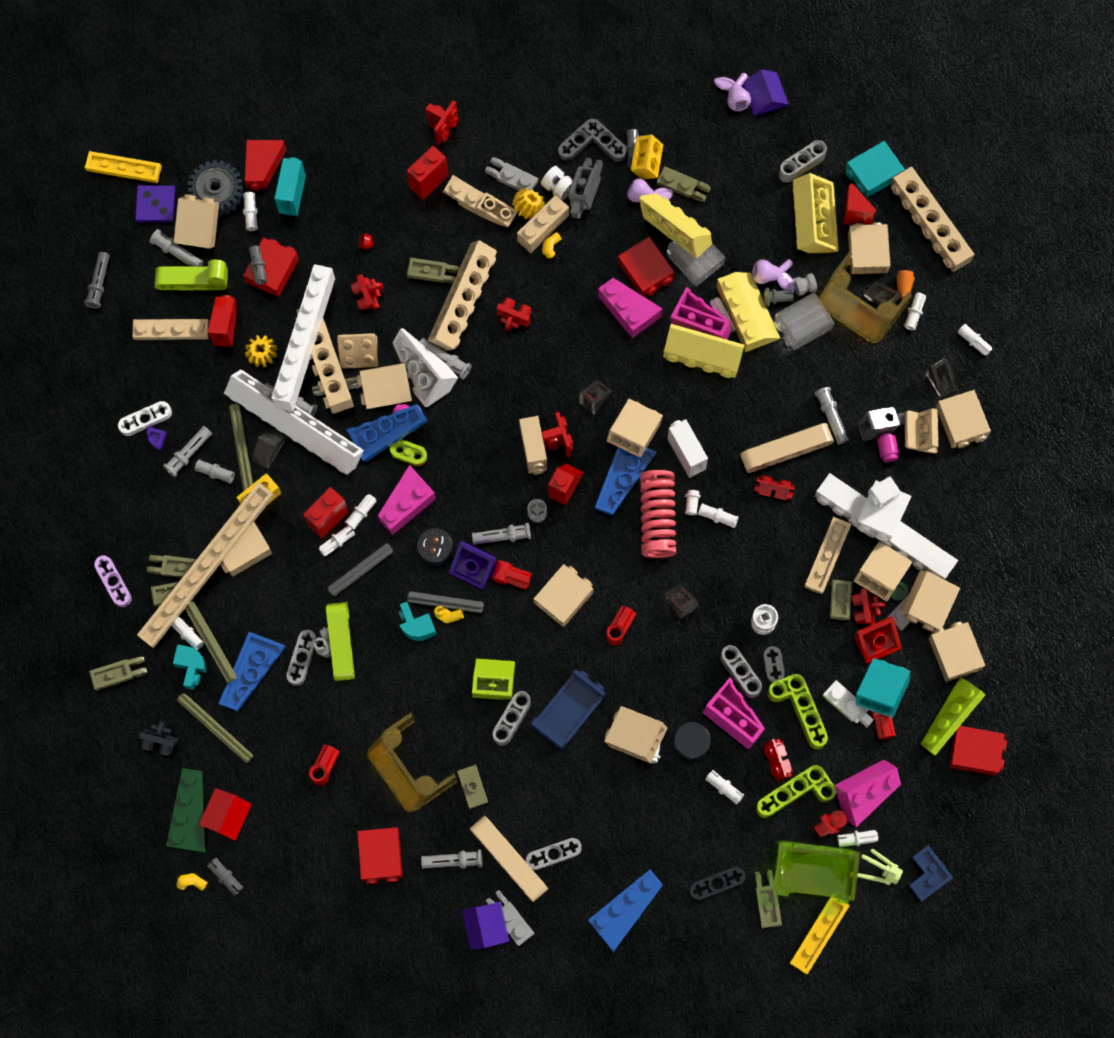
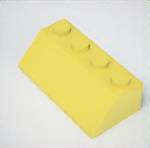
M811 173L794 179L793 193L798 249L808 253L838 252L833 182Z
M656 193L642 195L639 198L643 218L696 259L712 245L710 231L705 227H700L692 217L688 218L679 207L675 208L671 205L666 197L662 198Z
M735 272L717 280V290L727 312H730L729 316L736 327V333L741 344L744 345L745 352L780 339L751 273Z
M671 324L663 357L670 362L679 361L688 367L694 368L696 366L702 368L705 372H717L726 378H736L744 345Z

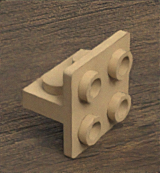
M375 334L338 335L340 367L342 369L378 367V341Z
M931 408L920 413L913 411L905 412L906 448L933 454L938 452L937 409Z

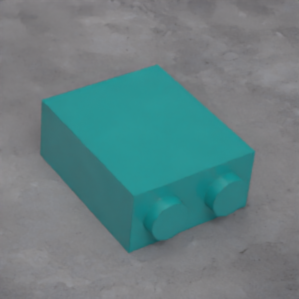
M885 141L848 161L845 169L847 177L854 181L856 188L865 198L890 185L893 177L905 171Z
M283 158L275 195L279 214L298 215L306 175L302 161L297 158Z
M873 658L856 694V706L893 718L909 684L910 670Z

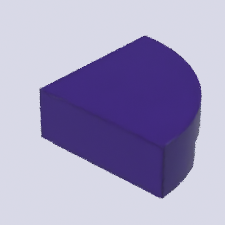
M148 427L147 436L149 442L155 449L161 451L167 433Z

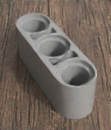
M814 141L783 161L780 166L779 178L783 182H791L821 163L825 158L826 144L823 141ZM814 150H819L821 153L817 154ZM799 160H805L807 163H800ZM789 169L792 173H786L784 170Z
M732 645L726 646L721 653L723 665L746 697H757L762 688L760 680L739 650ZM732 652L735 658L728 660L725 657V653ZM743 668L746 674L739 676L736 673V669ZM747 685H756L757 691L750 692L747 689Z
M520 691L513 696L495 726L493 739L497 745L504 746L510 742L529 710L531 702L526 692ZM519 698H525L527 703L524 706H519L516 701ZM508 715H516L517 720L514 723H509L506 720ZM500 731L507 733V737L503 740L496 737Z

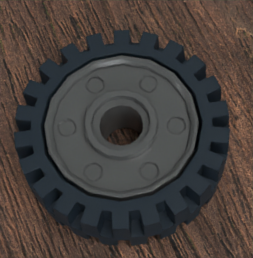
M213 160L211 164L208 161L205 162V166L199 165V169H195L193 171L194 175L191 174L189 177V195L196 196L195 199L203 200V197L213 198L214 202H219V217L223 216L225 212L227 215L230 214V210L234 211L236 205L239 206L241 199H243L244 186L239 172L234 167L232 168L231 164H225L224 161L218 163L217 160ZM214 187H220L216 191L212 190Z

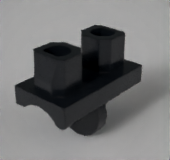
M161 721L159 726L152 724L151 730L145 729L144 732H140L139 736L142 739V749L152 751L156 742L161 744L159 753L166 756L171 754L174 746L178 744L179 738L169 736L171 729L166 728V722Z

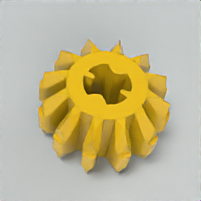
M524 188L516 193L512 205L515 207L514 211L519 212V216L523 215L525 219L528 217L532 219L544 207L545 203L542 201L543 197L538 195V192H533L532 188L530 190Z
M257 335L256 341L253 339L249 340L251 345H246V350L248 351L245 355L249 358V363L255 362L256 367H259L262 363L263 367L266 368V362L272 364V358H277L275 353L277 346L273 345L274 341L272 339L268 340L267 336L260 339Z

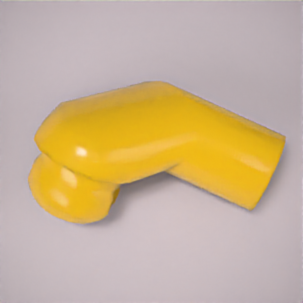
M557 232L543 242L542 253L548 259L555 255L553 251L554 245L562 240Z
M437 606L434 609L435 616L444 623L463 619L461 609L453 612L442 606Z
M191 873L181 875L177 879L176 886L184 890L187 886L194 885L203 891L208 882Z

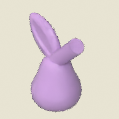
M742 73L736 82L726 77L714 79L717 87L729 91L727 103L729 108L734 111L746 109L751 102L749 92L742 87L744 81L748 78L745 73Z
M637 178L631 183L627 196L632 202H640L639 198L642 195L657 193L662 198L666 197L669 200L673 195V190L659 188L653 191L646 181Z
M790 259L779 268L767 260H759L754 264L752 276L756 283L765 284L777 280L780 287L785 291H795L793 279L785 273L793 265Z

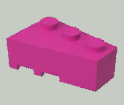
M614 278L598 288V297L632 338L662 317L663 309Z
M686 287L671 315V324L727 340L731 333L730 320L713 307H709L704 303L703 299L695 296Z
M410 465L378 514L380 522L391 535L396 533L436 499L432 489Z
M729 678L706 705L703 714L749 750L765 728L753 710L748 707L742 694L737 691L732 679Z
M882 760L836 784L835 789L840 807L847 815V821L857 827L901 785L897 767Z

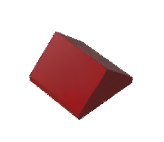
M853 184L849 185L845 199L843 224L854 225L861 223L863 225H871L877 210Z
M892 616L857 631L854 636V640L866 664L871 663L873 658L878 660L902 649Z
M215 788L199 825L236 841L252 804L236 795Z

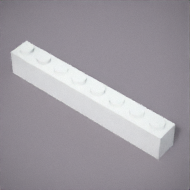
M319 265L313 266L271 398L275 408L294 411L335 281L332 268Z
M239 370L231 375L224 392L231 400L238 402L248 411L259 416L263 421L273 425L278 431L285 433L293 441L300 443L307 450L321 457L325 462H329L340 472L348 474L357 467L364 451L363 449L296 405L293 412L275 408L271 399L273 390L246 372Z
M830 473L815 494L819 503L833 508L835 514L846 517L853 526L856 525L867 500L866 497ZM901 521L891 542L888 540L886 542L881 541V543L911 560L912 565L917 570L928 571L944 580L958 561ZM869 532L868 534L865 533L866 535H868V536L871 537V538H874V537L876 538V535H874V534H872V533H870V532Z

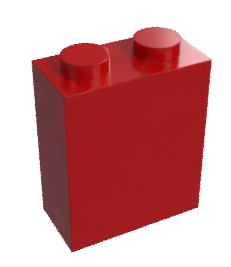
M434 146L407 170L410 189L422 200L449 176L447 159Z
M650 237L618 256V264L643 297L653 295L662 285L667 286L673 281V269Z
M263 238L259 247L261 248L262 260L266 265L264 269L267 283L263 285L255 284L254 272L250 264L243 277L246 283L279 297L299 258L296 250L292 247H283L276 240Z
M330 487L303 515L308 526L323 539L349 511L345 500Z
M959 726L953 735L949 767L996 776L1004 767V759L1001 758L1002 751L1005 752L1007 740H1004L1005 734Z
M398 827L358 831L361 880L366 881V884H377L378 880L386 879V882H397L398 878H403Z

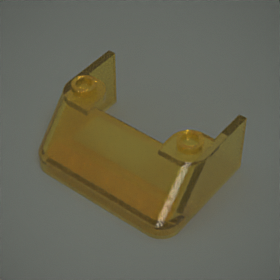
M849 252L819 298V306L869 342L877 343L882 340L907 306L911 293L908 292L898 306L892 302H883L877 310L846 289L850 283V275L845 270L852 259V253Z
M411 713L386 729L369 747L367 753L376 770L402 807L408 812L418 810L457 782L454 773L438 785L429 776H422L414 781L395 754L393 749L399 746L402 741L400 732L415 722Z

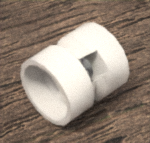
M554 166L546 173L541 185L548 191H553V195H556L563 201L569 196L573 179L569 176L564 177V172L557 166Z
M767 604L760 605L755 609L751 619V626L756 633L766 635L774 630L778 621L776 609Z

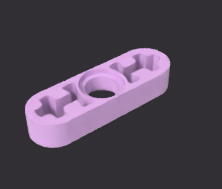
M107 556L98 557L95 561V568L111 598L119 607L129 605L131 595L112 560ZM104 561L105 563H108L107 568L110 571L109 573H106V571L101 567V562ZM117 577L118 583L115 586H109V578ZM118 589L123 595H126L123 602L117 600L119 599V595L116 592Z

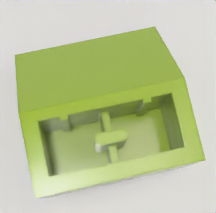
M476 659L472 688L473 698L512 700L515 661Z

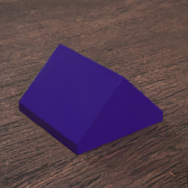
M761 69L744 81L743 88L750 94V107L754 116L788 106V101L777 72Z
M461 541L449 573L483 590L494 570L496 558Z
M501 901L462 910L470 950L509 942Z

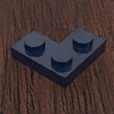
M929 845L912 857L924 875L910 884L909 888L919 901L922 902L950 881L953 876Z

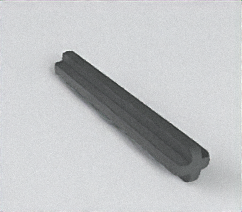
M386 543L327 588L332 596H336L393 552L391 546Z
M409 592L407 597L408 603L434 607L442 606L447 609H461V611L482 613L484 606L483 602L417 592Z

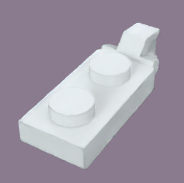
M837 680L823 694V697L851 722L854 721L857 724L860 721L866 727L873 722V719L867 714L869 710L856 706V697Z

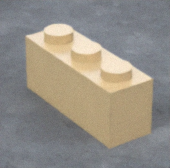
M555 195L517 232L518 242L532 253L569 216V207Z

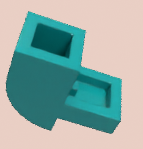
M408 603L400 604L402 610L398 611L402 622L406 621V623L400 625V628L406 637L415 641H422L437 635L429 613L414 619Z
M177 645L173 664L178 668L187 669L183 685L186 689L194 690L195 685L198 686L200 681V674L198 673L207 672L206 662L196 649Z

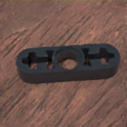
M734 867L694 882L690 887V896L694 900L700 901L737 887L744 882L745 873L741 868ZM733 872H736V874H741L739 882H736V880L733 879L728 882L730 886H727L726 879L723 877V875L726 874L727 878L733 876ZM713 879H721L723 887L718 890L714 889L711 884ZM708 881V887L712 893H708V889L702 892V896L693 893L696 889L695 886H699V888L706 887L704 882Z

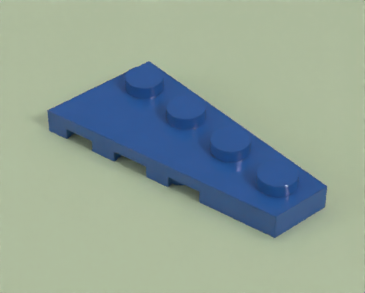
M416 404L396 411L392 415L363 423L356 428H349L347 431L353 443L364 450L361 458L364 462H367L425 424L427 420L420 406Z
M618 447L595 510L613 516L640 478V474L645 471L657 452L646 448L640 458Z
M249 632L233 668L237 679L232 683H227L219 705L238 712L286 646Z
M651 870L647 871L588 920L613 952L663 886Z

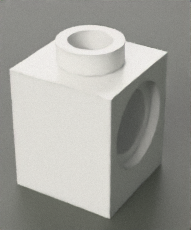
M890 476L871 487L868 492V498L873 505L880 509L897 499L901 492Z

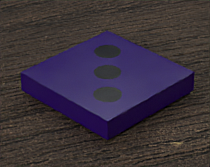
M138 185L136 222L173 223L175 186Z

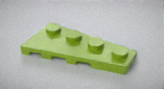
M960 677L921 745L933 755H936L983 699L985 694Z

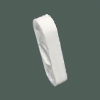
M158 402L122 418L118 423L119 430L123 435L131 436L169 419L172 410L168 403ZM162 407L166 409L163 415L159 413ZM151 411H154L155 416H156L157 418L154 419V416H153V414L151 413ZM144 414L150 415V420L147 423L140 422V417ZM133 419H136L139 426H136ZM126 423H129L130 425L129 430L125 428Z

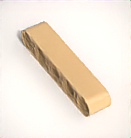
M823 423L742 452L740 456L747 473L823 448L832 444L834 440L827 423Z
M485 815L469 828L532 902L548 890L543 881Z

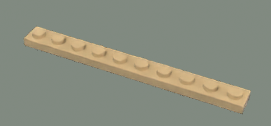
M259 482L256 484L137 634L151 647H155L274 497L271 491Z

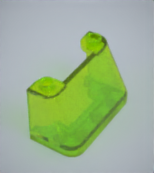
M777 840L773 890L777 891V895L789 896V893L797 892L837 898L839 903L849 904L850 900L855 901L860 852L853 849Z

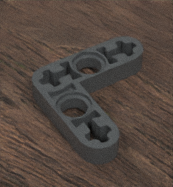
M596 119L587 120L558 149L559 157L563 161L572 160L592 141L614 161L624 160L627 154L625 145ZM596 126V131L593 129L590 131L589 127ZM582 136L585 141L578 144L575 142V138ZM607 136L611 141L608 144H603L600 139ZM565 149L567 151L570 149V154H563V150ZM615 149L617 151L622 150V154H615Z

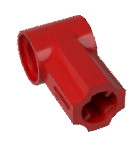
M497 560L490 579L499 584H510L527 590L532 573L514 568L513 565L505 561Z
M621 606L612 624L607 629L606 640L610 645L617 646L623 641L624 635L636 616L632 609ZM616 631L620 634V637L613 638L610 633Z
M870 710L871 718L875 722L878 740L895 737L892 718Z
M324 744L314 766L309 771L312 782L318 786L328 782L329 774L340 751L329 745ZM323 771L324 776L322 778H314L316 772Z

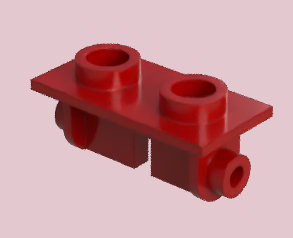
M764 475L761 478L757 477V482H760L759 485H755L754 491L758 492L757 494L771 497L772 490H775L774 498L785 501L788 499L792 500L793 492H790V489L794 490V486L791 485L792 482L786 480L775 482L772 481V477Z
M772 739L764 744L765 755L769 760L771 773L775 781L778 782L783 778L792 777L793 770L789 759L782 760L781 758L787 756L783 742L780 739Z

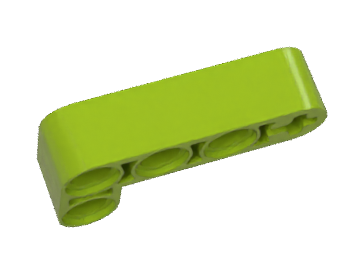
M210 260L208 267H157L155 270V288L159 290L227 289L228 269L225 262L221 260Z
M348 603L327 604L326 614L334 680L355 679L348 622Z
M795 674L773 682L768 690L770 700L780 702L790 698L810 747L813 749L823 748L828 740V736L804 678L801 675ZM798 681L801 687L794 689L790 682ZM780 688L783 694L776 696L773 694L772 689ZM805 699L808 702V706L801 707L798 704V700ZM813 717L816 723L808 725L805 718ZM816 735L818 738L822 737L820 743L818 741H814Z
M812 766L762 798L756 806V812L760 817L768 818L810 790L813 791L819 801L827 803L834 798L836 789L821 767ZM810 772H817L820 775V779L817 781L812 780ZM800 782L803 784L804 789L797 791L794 789L793 784ZM828 788L831 796L824 797L821 794V789ZM785 793L787 801H779L777 794ZM773 800L774 804L768 809L769 812L761 810L763 804L767 806Z

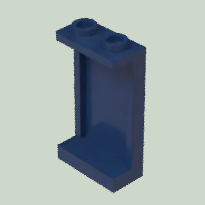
M575 669L571 677L538 718L532 721L531 727L562 751L606 697L605 688L598 682H595V684L591 682L589 676L584 671H577Z

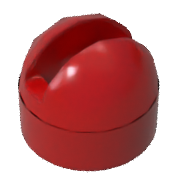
M363 233L359 239V248H372L374 239L370 235Z

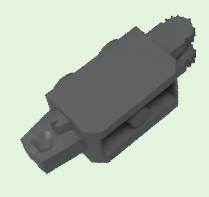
M586 158L583 166L578 167L569 191L572 218L580 219L583 210H590L601 180L600 172L603 165L601 160H596L594 168H591L592 159Z

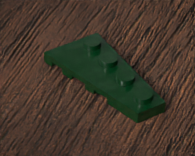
M182 768L167 847L206 853L205 828L199 825L205 812L202 771Z

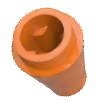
M901 270L896 275L898 298L909 299L915 279L913 276L914 272Z

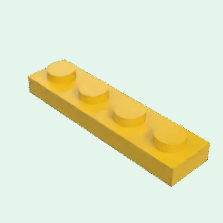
M89 151L85 165L86 171L158 183L162 168L160 163Z
M831 895L789 964L807 975L849 905Z

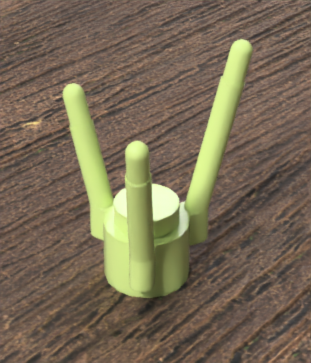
M871 849V853L886 863V866L864 854L861 855L863 859L883 869L882 876L885 878L855 873L856 877L882 882L890 885L891 882L894 884L898 883L903 871L897 868L898 865L892 863L874 849Z

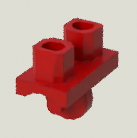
M362 274L356 276L358 281L351 285L352 291L356 295L361 293L364 295L363 298L357 300L358 307L361 310L369 308L376 310L380 308L376 298L381 297L380 291L384 288L383 284L376 283L375 279L369 280V278H364Z
M506 298L502 304H498L497 315L502 317L500 322L506 324L505 330L509 331L511 327L518 329L520 324L528 327L530 324L531 307L522 304L520 310L516 311L513 309L515 301Z
M861 589V593L852 595L854 606L863 605L864 608L863 612L855 613L856 623L869 626L875 624L874 610L875 616H880V609L885 608V602H879L878 596H873L872 603L871 592L867 591V589Z
M840 810L834 811L832 814H825L820 817L822 822L814 826L820 837L826 836L829 833L831 835L837 834L841 831V827L846 825L847 815Z

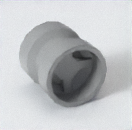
M812 273L807 274L805 278L797 277L793 279L798 296L805 295L808 291L811 293L817 291L816 280Z
M540 499L532 500L527 508L528 517L533 522H542L547 515L546 504Z

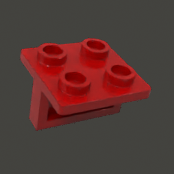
M455 101L451 102L446 112L442 107L434 106L430 103L426 108L428 125L435 128V141L438 146L448 139L450 129L454 128L459 121Z
M557 412L555 413L556 428L542 432L545 450H555L560 445H563L566 457L569 458L573 450V441L571 435L566 434L567 424L564 416L561 417L560 413Z

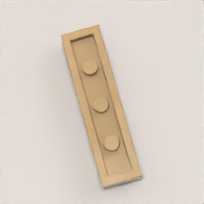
M133 320V339H209V320Z
M833 517L804 586L805 588L823 594L850 529V523Z

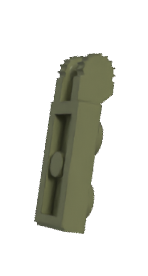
M665 166L657 181V184L661 187L669 188L675 193L701 202L705 201L706 196L694 191L695 188L705 192H709L711 189L704 182H698L694 178Z
M410 258L407 278L453 284L456 277L445 275L446 271L456 274L460 267L443 262Z
M150 555L149 560L154 563H162V568L147 567V572L183 578L197 559Z
M144 658L125 659L89 671L94 690H100L131 680L133 677L147 674V668H140L135 671L130 669V666L143 663Z
M767 870L766 876L769 886L762 887L761 874L755 872L757 887L755 889L761 929L782 926L772 870Z

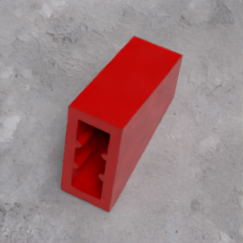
M247 140L245 169L247 188L260 190L267 187L286 152L284 140Z
M229 295L215 298L208 334L215 346H233L237 303L235 298Z
M568 464L558 467L548 484L549 497L566 506L584 472Z

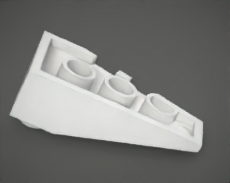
M400 329L393 341V345L400 361L405 363L408 371L407 377L413 382L415 395L425 407H428L449 393L458 377L446 363L406 330Z

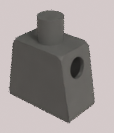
M894 408L868 411L857 424L862 441L879 438L880 435L885 433L892 434L899 425L905 424L904 413L896 414Z

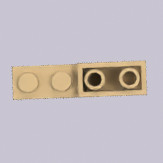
M454 175L443 193L457 200L460 206L505 227H509L517 213L513 208L487 192L485 194Z

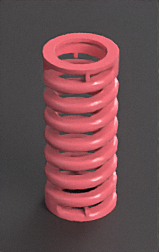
M651 470L640 474V490L643 494L641 496V502L643 503L641 506V512L643 513L641 517L643 523L641 531L644 533L641 537L644 543L642 544L641 553L645 557L665 558L676 555V547H674L676 542L674 540H650L652 537H674L676 535L674 530L649 529L652 527L671 528L676 525V522L671 519L653 521L649 519L652 517L671 518L675 516V511L670 509L649 510L652 507L672 508L675 506L673 500L665 499L675 496L673 490L667 489L675 485L674 481H672L675 480V474L671 471ZM661 475L667 476V477H663V478H657V476H661ZM649 488H661L660 490H648ZM649 498H661L660 500H649Z

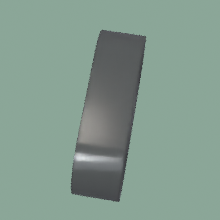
M775 646L768 647L763 654L767 680L773 683L784 678V667L780 650ZM770 651H773V654H777L773 664L771 657H767ZM773 667H776V672L781 674L778 676V679L770 676L773 673Z

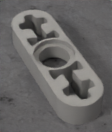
M304 630L299 634L287 671L288 681L295 686L301 685L304 682L315 649L313 643H316L315 639L317 638L311 630ZM308 635L312 639V642L309 641L307 643V649H310V651L304 649L305 641L303 637L307 638ZM299 653L307 654L305 662L299 663L296 660ZM294 664L304 667V669H299L298 674L301 678H297L296 681H293L294 679L291 676L297 671V667H294Z
M570 838L529 853L526 857V863L532 870L536 871L571 859L580 854L581 843L575 838ZM573 842L574 845H578L575 853L569 850L565 852L567 856L563 857L562 849L559 846L564 845V849L569 847V843ZM551 849H557L560 856L558 859L552 860L548 857V852ZM545 852V858L548 863L544 864V859L538 862V866L529 863L532 860V856L541 858V853Z

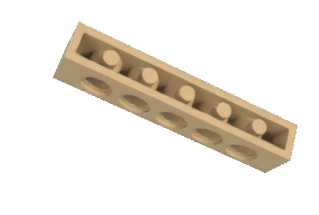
M913 167L893 177L891 183L892 191L895 195H899L904 208L911 212L913 221L920 225L923 235L933 243L935 252L940 253L945 266L950 268L952 272H955L970 263L975 254ZM906 189H911L914 193H908ZM916 204H923L924 208H920ZM927 218H932L935 222L931 223ZM937 233H943L945 237H940ZM952 247L956 250V252H951L948 250V248Z
M479 240L470 244L429 336V342L445 351L453 350L458 346L460 334L467 326V318L474 311L473 305L475 300L481 295L482 284L488 279V271L496 261V250ZM477 260L480 262V268L477 266ZM470 277L473 279V284L470 283ZM462 293L466 295V300L463 299ZM455 309H457L459 312L458 317L455 314ZM448 325H449V326L451 327V329H452V332H451V333H449V331H448Z
M322 319L315 341H321V343L318 345L314 344L310 360H314L315 365H312L315 376L319 375L321 380L317 382L320 391H325L326 397L323 398L326 408H331L332 414L352 408L354 405L324 319ZM322 357H327L326 360L320 361ZM328 373H333V374H332L331 376H329V377H326V376H325V375L328 374ZM333 389H338L337 392L331 393Z

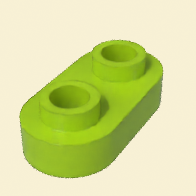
M400 439L390 446L391 455L395 459L414 466H421L427 460L426 450L416 444ZM402 448L403 452L398 453L397 449ZM421 455V458L417 460L414 456Z

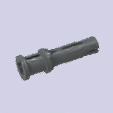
M98 252L92 282L87 287L88 295L87 299L84 300V305L89 308L98 309L101 306L99 302L101 294L104 293L102 285L110 257L105 252Z

